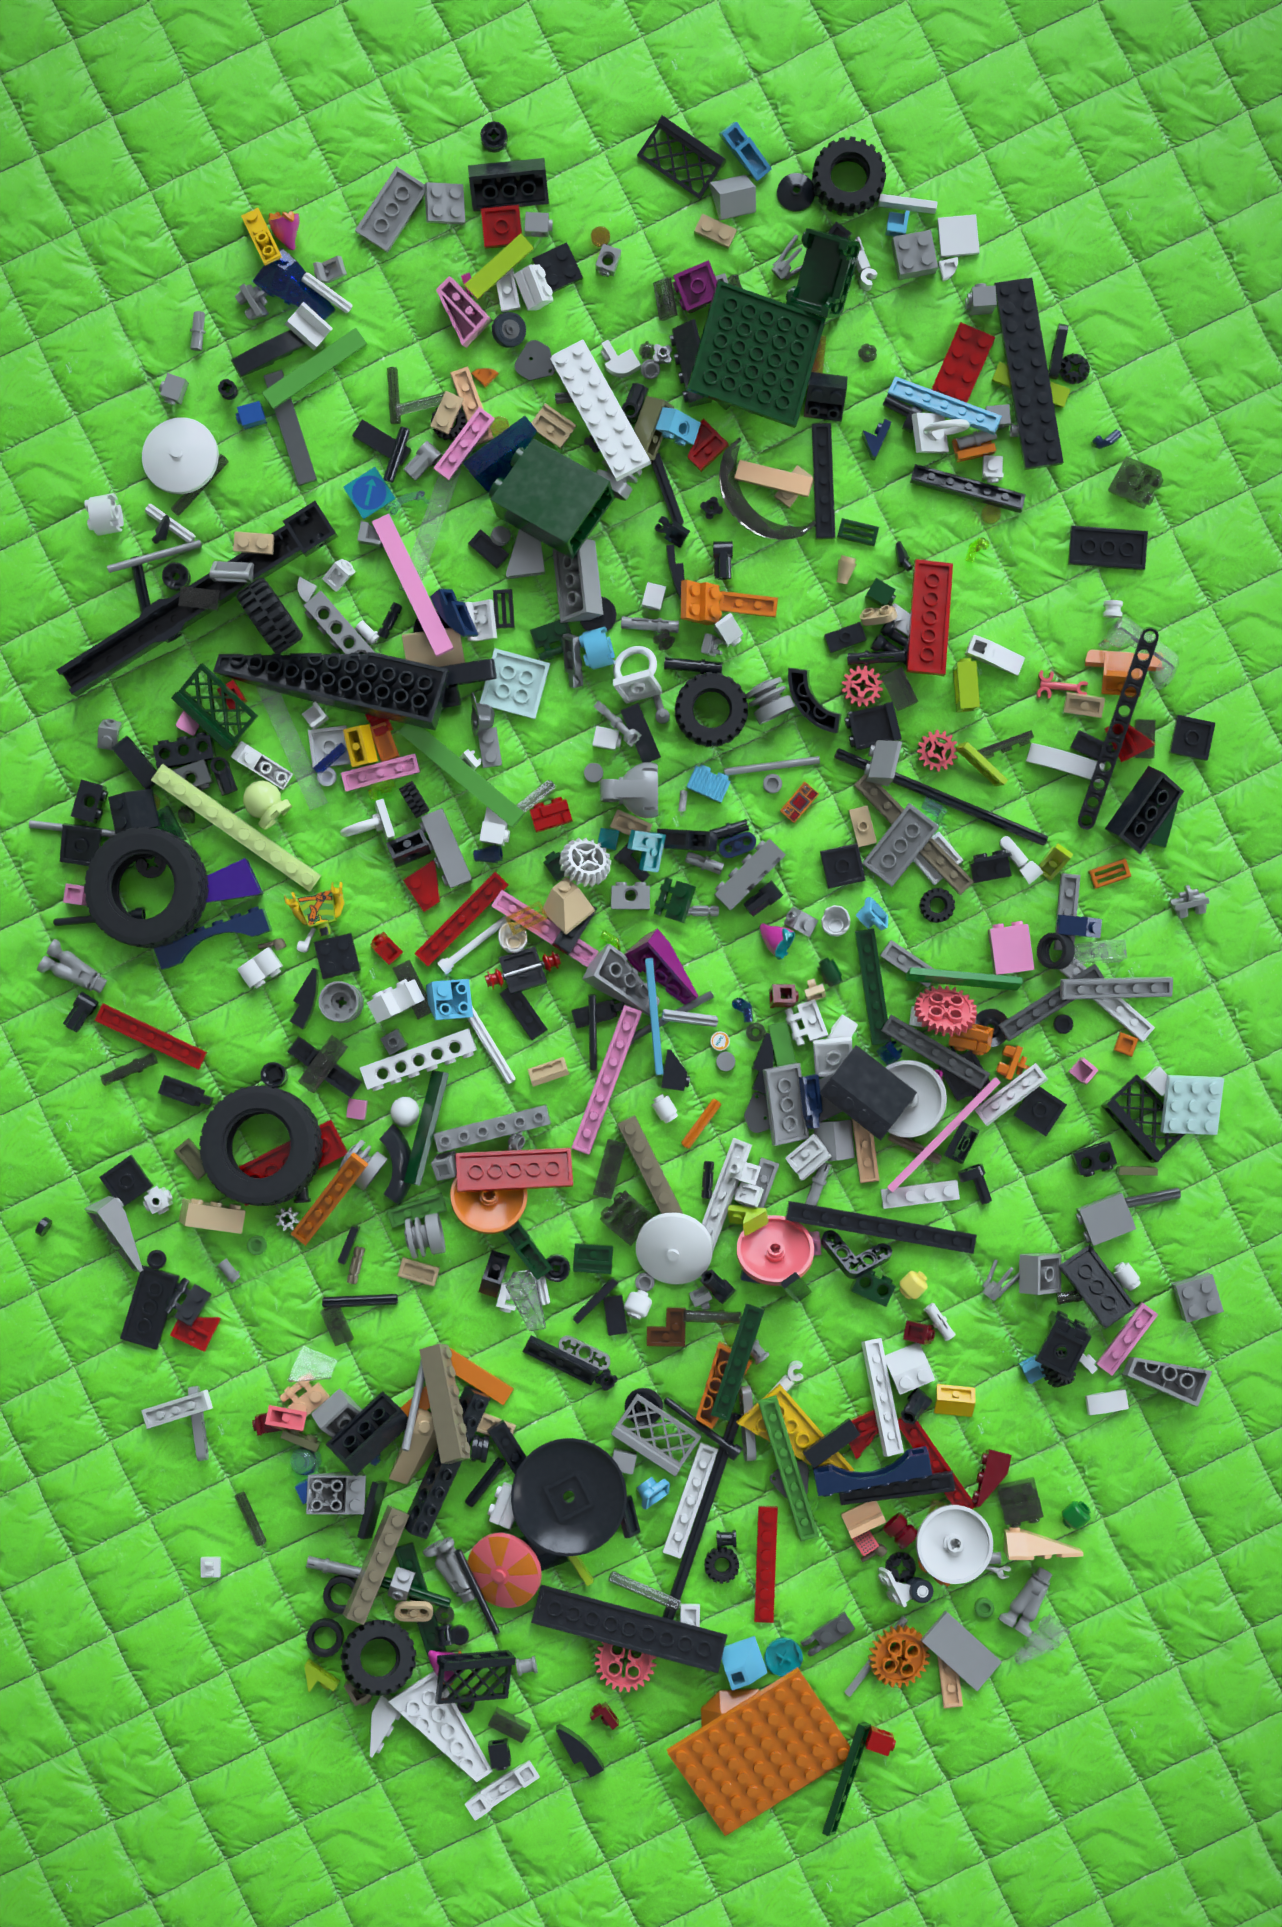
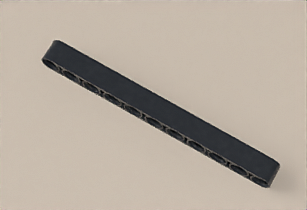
M1153 627L1144 628L1138 640L1078 815V824L1082 829L1088 830L1094 826L1159 639L1158 631ZM1148 631L1154 632L1155 639L1152 641L1145 640V633ZM1139 651H1148V658L1145 660L1139 659ZM1139 668L1143 674L1140 678H1134L1131 672ZM1128 687H1133L1136 689V694L1128 697L1125 694V690ZM1121 706H1128L1130 712L1127 715H1121L1119 713ZM1115 724L1123 726L1124 729L1121 733L1113 732L1112 728ZM1110 742H1114L1117 745V749L1113 752L1106 749V745ZM1108 761L1111 767L1108 770H1103L1100 767V763ZM1096 779L1104 781L1105 784L1102 788L1094 786L1093 783ZM1095 797L1098 799V804L1090 806L1087 803L1088 799ZM1089 815L1092 821L1089 824H1084L1081 818Z

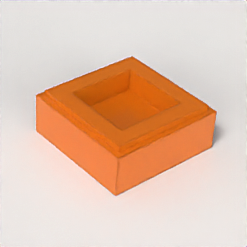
M1119 1032L1113 1050L1132 1057L1138 1038Z

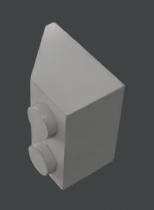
M877 740L874 746H870L868 756L871 757L870 764H866L864 775H867L866 781L884 786L890 785L894 779L902 745L901 741Z
M1020 1254L1019 1293L1041 1295L1061 1292V1270L1058 1267L1061 1264V1254Z
M339 1388L311 1415L319 1428L333 1438L362 1409L348 1394Z

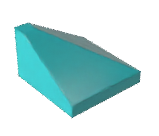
M601 828L598 843L601 842L600 847L616 850L620 831Z

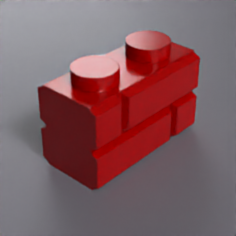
M562 797L552 799L551 804L544 805L542 802L532 805L533 809L530 810L536 833L573 822L567 800H562Z

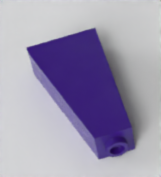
M246 858L207 875L209 884L207 885L209 889L208 899H206L207 903L264 894Z

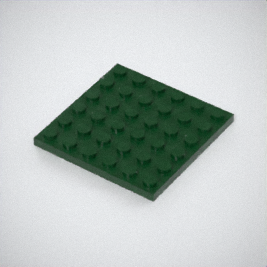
M718 280L686 391L795 428L826 318Z

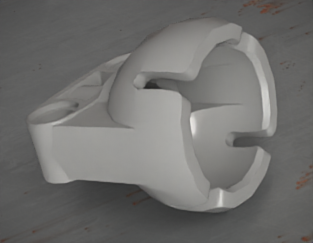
M644 762L635 765L623 777H619V780L601 779L600 801L624 804L629 811L642 818L657 817L658 764Z

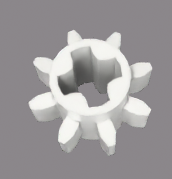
M292 1207L288 1211L282 1208V1214L275 1216L279 1218V1222L276 1225L284 1226L283 1231L289 1226L292 1230L295 1229L293 1223L300 1222L296 1219L299 1212H292ZM289 1214V1218L292 1219V1221L288 1222L287 1224L286 1219H284L283 1217Z

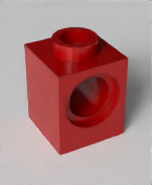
M871 1726L865 1747L873 1752L888 1756L890 1751L893 1752L896 1740H894L893 1733Z

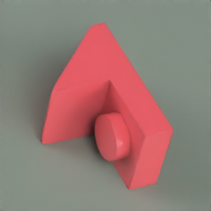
M269 1405L265 1425L279 1430L288 1429L303 1432L307 1412Z

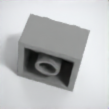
M931 230L893 237L891 245L898 280L936 273L938 264Z
M1209 1272L1171 1283L1183 1321L1188 1323L1224 1312L1214 1277Z

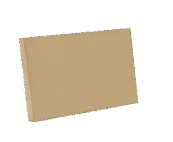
M444 628L454 649L436 657L424 631L403 634L402 640L406 660L436 667L465 663L461 635L452 628Z

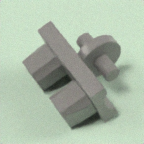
M245 284L239 286L240 291L235 295V298L240 305H244L247 302L250 304L251 307L245 310L249 320L269 315L264 306L268 303L265 298L269 294L267 289L260 290L258 286L253 288L252 285L246 286Z
M1189 885L1184 886V892L1178 893L1179 898L1170 900L1171 906L1175 909L1176 915L1180 919L1189 916L1188 908L1194 907L1196 914L1206 913V904H1209V898L1205 896L1204 892L1199 893L1198 889L1191 890Z

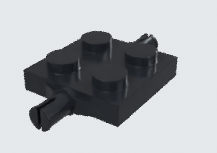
M949 1046L950 1049H951L953 1052L956 1053L954 1047H953V1046ZM972 1050L958 1054L983 1069L976 1055L972 1053ZM941 1066L938 1067L942 1071V1076L956 1101L968 1096H972L974 1099L979 1094L980 1090ZM989 1078L985 1082L984 1086L990 1083Z

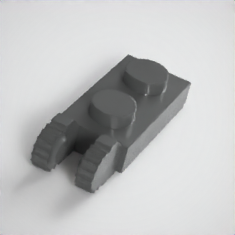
M844 1611L814 1630L811 1635L801 1641L802 1646H807L816 1639L819 1644L807 1652L809 1656H813L821 1649L827 1648L855 1630V1627Z

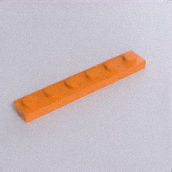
M353 1152L292 1231L291 1235L306 1246L368 1166V1163Z

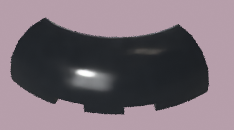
M788 668L789 689L798 710L815 726L829 732L838 733L842 713L834 712L818 701L810 685V670Z
M392 1124L379 1139L386 1146L392 1160L391 1181L383 1194L400 1205L411 1184L404 1182L411 1149L401 1130L395 1124Z

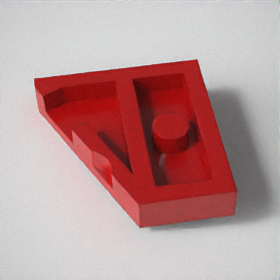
M704 418L700 422V428L694 445L688 454V459L701 472L729 446L728 442Z
M1115 724L1112 728L1115 733H1121L1124 729L1121 724ZM1129 724L1118 757L1122 763L1155 746V743ZM1109 726L1106 727V728H1104V730L1106 731V733H1107V731H1108ZM1111 742L1114 746V749L1116 750L1117 745L1114 742Z
M434 860L403 880L423 912H426L440 902L436 862Z
M198 1317L192 1327L177 1320L170 1336L205 1352L222 1318Z
M874 1409L850 1419L861 1434L849 1443L856 1459L861 1456L864 1449L869 1446L875 1435L879 1433Z

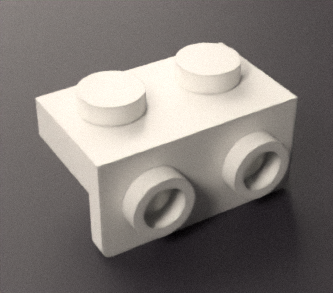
M493 600L465 602L479 634L477 637H467L468 640L478 642L497 638Z

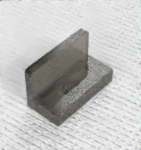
M902 667L881 677L897 711L918 703Z
M499 1707L495 1709L488 1723V1726L520 1743L523 1742L531 1728L530 1723Z

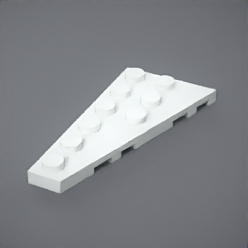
M434 1671L387 1701L475 1782L493 1772L456 1704L437 1705L435 1703L438 1676ZM447 1688L442 1692L441 1698H446L450 1694Z

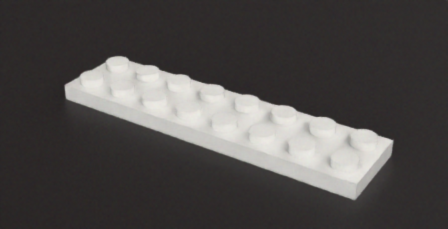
M584 340L553 354L550 359L616 481L650 465L651 461Z

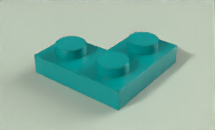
M631 829L627 848L642 851L639 865L640 870L659 872L665 834Z

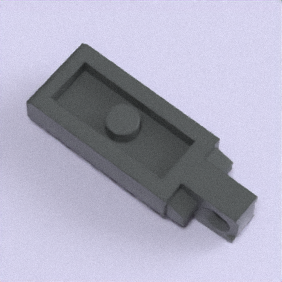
M569 633L563 634L565 672L568 673L569 687L577 688L583 686L582 660L580 656L581 644L578 636Z

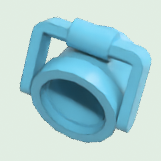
M867 897L865 905L859 910L856 917L868 929L873 925L880 930L888 928V914L873 898Z
M651 1477L636 1487L642 1498L643 1509H648L669 1494L670 1483L666 1479H662L657 1483Z

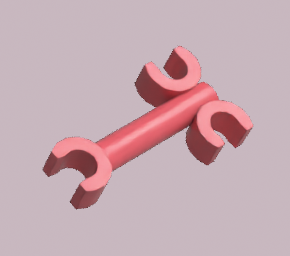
M1043 670L1038 674L1040 689L1036 693L1037 698H1040L1042 691H1046L1047 699H1050L1052 696L1050 689L1073 691L1077 694L1087 695V692L1080 690L1081 685H1088L1086 681L1079 682L1078 684L1052 682L1051 680L1054 677L1053 671L1049 673V678L1043 677Z

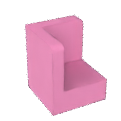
M1080 1057L1068 1072L1082 1084L1087 1085L1098 1072V1069L1085 1058Z

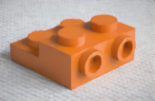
M690 580L681 581V619L704 625L716 624L722 616L719 610V601L722 598L719 585L708 582L698 583Z

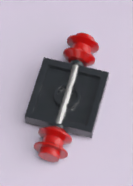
M534 946L521 950L518 953L499 957L503 971L502 975L498 969H495V973L490 974L487 971V975L484 977L487 986H491L492 989H494L496 984L502 987L503 980H506L510 995L547 984L543 968L545 967L549 972L551 967L554 966L559 969L558 965L561 964L558 953L554 954L553 951L551 956H547L544 953L540 961Z

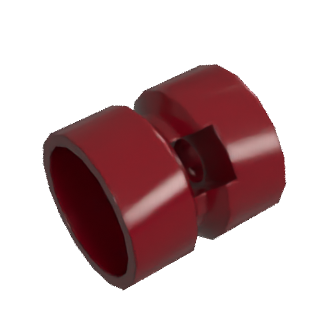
M898 1512L883 1526V1531L890 1538L894 1537V1542L900 1549H904L916 1539L918 1531L912 1524L908 1525V1520Z

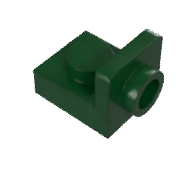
M553 851L545 856L546 861L543 863L557 882L564 877L565 871H561V865L559 864L561 853Z

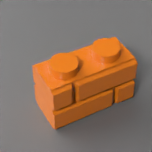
M972 1024V1028H967L966 1033L961 1031L960 1035H957L954 1032L953 1036H950L949 1045L954 1046V1049L958 1051H965L967 1049L972 1050V1053L975 1055H984L991 1049L994 1028Z

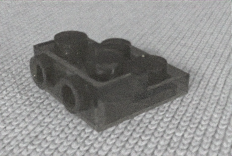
M1126 456L1108 491L1126 499L1127 502L1145 509L1146 505L1150 506L1153 502L1154 490L1156 488L1159 489L1163 483L1162 473L1159 469Z
M625 1190L623 1193L619 1192L616 1194L611 1207L607 1206L602 1210L600 1220L631 1246L637 1240L643 1225L655 1217V1215Z
M1034 1477L1002 1483L996 1487L1005 1525H1009L1011 1528L1021 1526L1023 1521L1037 1523L1040 1521L1039 1518L1044 1517Z

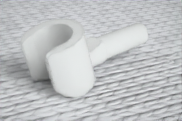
M311 928L305 942H298V951L305 953L309 950L311 938L316 931L315 928Z
M988 1565L986 1567L987 1570L997 1573L1001 1579L1009 1577L1004 1575L1003 1570L1011 1571V1568L1008 1566L998 1568Z

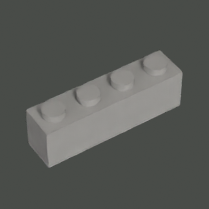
M441 808L422 816V822L419 824L423 833L427 832L430 838L427 842L430 850H435L437 857L434 860L438 869L441 867L443 869L444 875H442L445 886L449 885L452 889L473 880L444 810Z

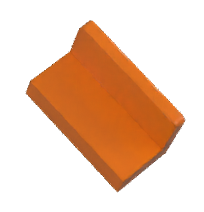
M957 439L952 440L957 463L993 455L996 452L995 443L992 444L991 440L981 443V446L974 445L962 450L958 447Z

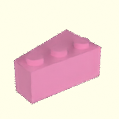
M449 276L436 291L462 346L467 348L493 320Z

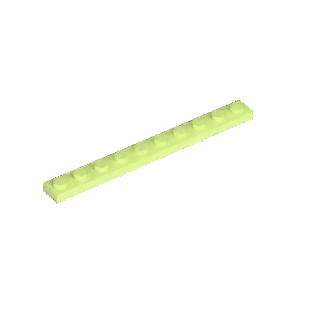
M164 764L160 766L151 779L154 783L309 892L321 877L319 873Z

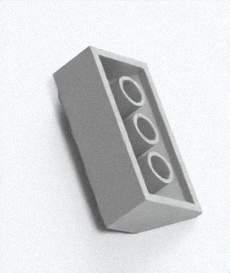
M586 539L573 559L553 548L560 622L591 620L603 615L595 541Z

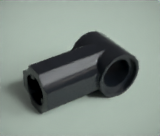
M639 383L632 384L626 402L621 407L630 424L637 422L649 391L647 387ZM629 410L635 411L631 416L626 415Z
M713 541L715 579H731L733 541Z
M223 757L214 758L211 761V769L214 772L222 796L237 791L238 788L232 775L229 761ZM219 760L225 763V768L222 771H218L215 766Z
M771 880L743 905L754 917L768 905L771 906L780 899L783 894Z
M82 991L74 1001V1007L63 1024L67 1028L78 1032L87 1017L94 1012L99 1002Z
M712 1269L706 1270L702 1274L700 1281L721 1304H724L736 1292L727 1280L722 1279Z
M919 1387L908 1396V1403L901 1412L902 1420L905 1423L914 1424L922 1412L932 1403V1399Z

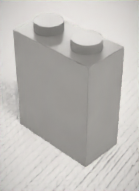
M1121 1192L1076 1208L1078 1214H1076L1079 1225L1083 1224L1085 1229L1083 1232L1085 1241L1087 1243L1090 1242L1093 1246L1136 1229Z

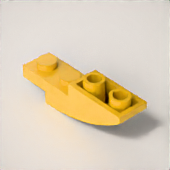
M259 208L241 215L264 265L266 266L282 258Z

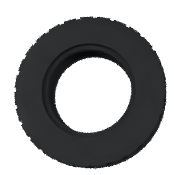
M135 827L110 837L95 852V856L91 859L88 865L89 868L86 871L84 894H86L85 900L87 907L90 909L89 913L92 919L96 921L95 923L101 930H104L105 934L127 945L140 948H160V946L164 947L173 944L174 941L177 942L198 923L202 916V911L204 912L207 903L206 899H208V877L200 856L186 841L161 829ZM159 857L168 865L174 878L172 899L160 914L148 919H136L125 910L120 900L119 885L122 875L133 862L141 858Z
M256 1085L235 1090L234 1093L231 1092L213 1107V1111H210L207 1121L203 1124L201 1130L202 1136H200L199 1143L201 1149L199 1151L200 1159L203 1162L202 1166L205 1173H207V1177L222 1194L244 1204L272 1206L294 1198L295 1195L297 1196L313 1180L312 1177L317 1173L319 1162H321L323 1139H321V1129L314 1113L311 1112V1109L301 1099L275 1087ZM259 1114H271L277 1117L287 1128L291 1141L290 1153L283 1167L273 1175L265 1178H253L245 1174L235 1162L232 1151L233 1139L240 1125L250 1117Z

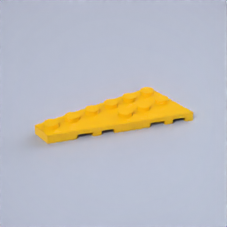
M778 1384L764 1398L777 1396L794 1455L811 1465L802 1451L822 1438L824 1434L787 1391ZM757 1403L736 1422L770 1442L762 1413ZM839 1451L818 1465L833 1464L839 1468L854 1471L853 1467Z

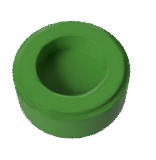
M259 1235L253 1236L247 1243V1249L253 1255H260L267 1248L265 1238Z
M982 1597L975 1602L974 1609L979 1617L988 1618L994 1612V1605L990 1599Z

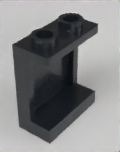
M893 702L859 711H851L844 718L846 728H850L852 735L849 736L850 746L854 747L855 751L870 748L871 745L874 746L877 740L900 741L902 739Z

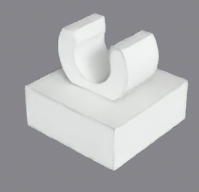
M468 749L459 758L475 770L481 764L482 759L479 758L477 760L473 755L475 751Z
M201 1557V1578L221 1577V1557Z

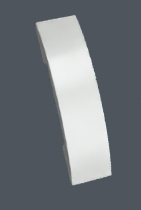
M1031 743L1026 762L1060 770L1087 780H1091L1097 761L1035 743ZM1100 763L1101 769L1104 770L1105 764ZM1096 779L1094 782L1100 783L1101 779Z
M529 1760L486 1786L468 1800L465 1806L476 1821L491 1811V1808L520 1788H525L540 1778Z

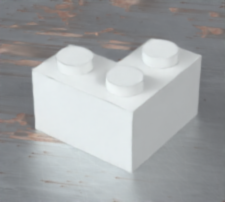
M488 807L486 808L485 819L482 823L480 841L504 846L505 842H509L510 831L507 830L508 824Z
M406 979L396 984L397 988L389 987L372 995L373 999L367 1002L377 1023L425 1000L415 979L409 982Z

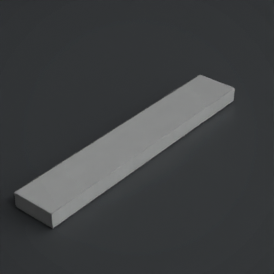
M1173 977L1060 980V999L1172 997Z

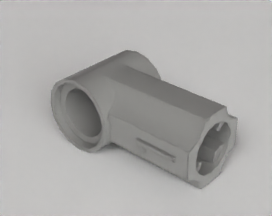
M428 441L418 449L417 455L404 468V471L415 481L442 456Z

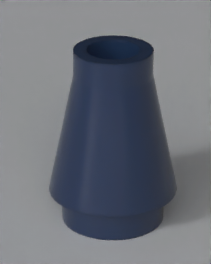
M496 844L474 850L473 853L475 862L498 863V861L503 860L501 846H496Z

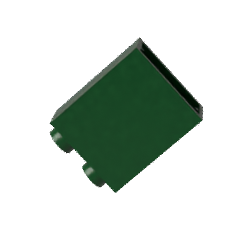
M533 439L526 449L520 447L514 453L510 463L511 471L505 479L498 478L493 483L489 491V498H491L490 500L497 517L573 559L615 499L610 481Z

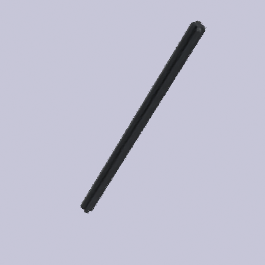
M840 748L837 749L834 755L836 759L864 771L866 764H870V761ZM895 772L892 782L1042 846L1048 840L1047 835Z
M732 1412L723 1435V1439L730 1444L733 1443L739 1427L736 1421L742 1417ZM721 1446L719 1447L662 1616L664 1618L674 1619L728 1459L726 1450Z

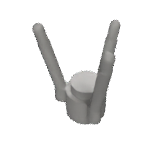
M798 235L793 237L771 269L781 281L784 278L788 280L792 275L801 271L802 265L791 272L789 271L792 269L789 263L802 251L801 247L786 261L783 260L795 243Z
M994 1260L988 1277L982 1285L985 1287L983 1293L994 1301L997 1297L1000 1298L1019 1279L1018 1273L1002 1288L1001 1285L1013 1271V1268L1010 1267L998 1283L995 1281L990 1283L998 1263L997 1260Z

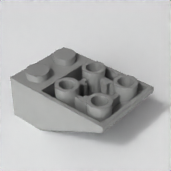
M351 1471L308 1475L306 1514H364L366 1484L364 1472L360 1471L356 1476Z

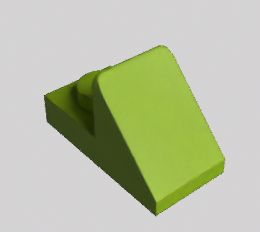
M1057 843L1038 865L1043 871L1042 875L1051 881L1071 859L1073 854Z
M729 1204L727 1210L729 1222L743 1224L745 1236L768 1224L766 1208Z
M308 1659L304 1666L308 1692L311 1691L317 1681L320 1682L324 1689H331L334 1692L340 1680L311 1659Z

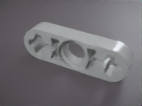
M565 1335L559 1340L560 1350L600 1370L607 1369L610 1366V1356L607 1353L570 1335ZM569 1339L571 1340L570 1344L575 1347L576 1343L580 1344L576 1349V1354L572 1353L574 1349L571 1347L564 1349L562 1342H566ZM583 1347L590 1350V1355L587 1358H582L579 1355V1350ZM593 1351L597 1352V1354L595 1355V1357L601 1359L602 1356H604L607 1364H602V1366H599V1361L596 1359H593V1362H590L589 1360H591L593 1356Z

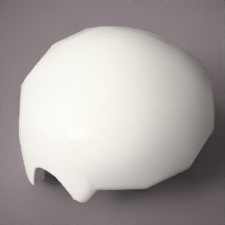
M834 905L825 910L821 919V925L828 935L838 937L848 931L850 917L846 909L842 906Z
M508 922L502 925L498 931V941L505 951L518 953L527 944V933L519 923Z
M400 1097L392 1104L391 1118L398 1126L409 1127L417 1122L420 1108L412 1098Z

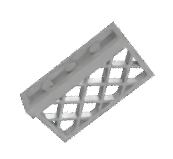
M639 1394L634 1397L611 1433L674 1476L680 1471L681 1466L701 1438V1435ZM640 1401L643 1403L646 1411L635 1413L634 1405L636 1402ZM658 1413L661 1415L662 1422L652 1424L650 1414ZM647 1415L649 1424L638 1426L636 1416ZM634 1417L636 1427L628 1428L622 1424L626 1418ZM675 1424L678 1432L667 1434L666 1425ZM663 1425L665 1435L654 1437L652 1427ZM650 1428L651 1437H641L639 1429ZM690 1434L695 1439L691 1444L684 1445L682 1435ZM679 1436L681 1445L670 1447L669 1438ZM666 1438L668 1448H658L655 1440ZM682 1449L683 1457L681 1460L678 1461L673 1458L671 1451Z

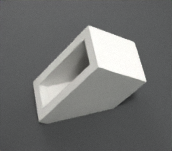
M731 613L714 625L715 632L725 642L727 647L730 645L734 647L742 641L743 632Z

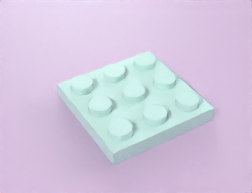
M494 648L492 659L495 661L497 679L485 681L480 703L487 704L498 710L536 719L550 663Z
M1167 1075L1160 1131L1163 1133L1217 1135L1224 1078Z

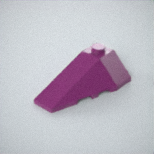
M658 928L645 935L625 952L624 955L627 957V960L640 973L642 971L646 973L645 959L653 958L655 984L658 982L663 985L666 992L684 1005L698 998V994L674 949Z

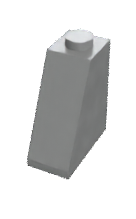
M519 529L506 571L507 579L544 575L545 569L541 541Z

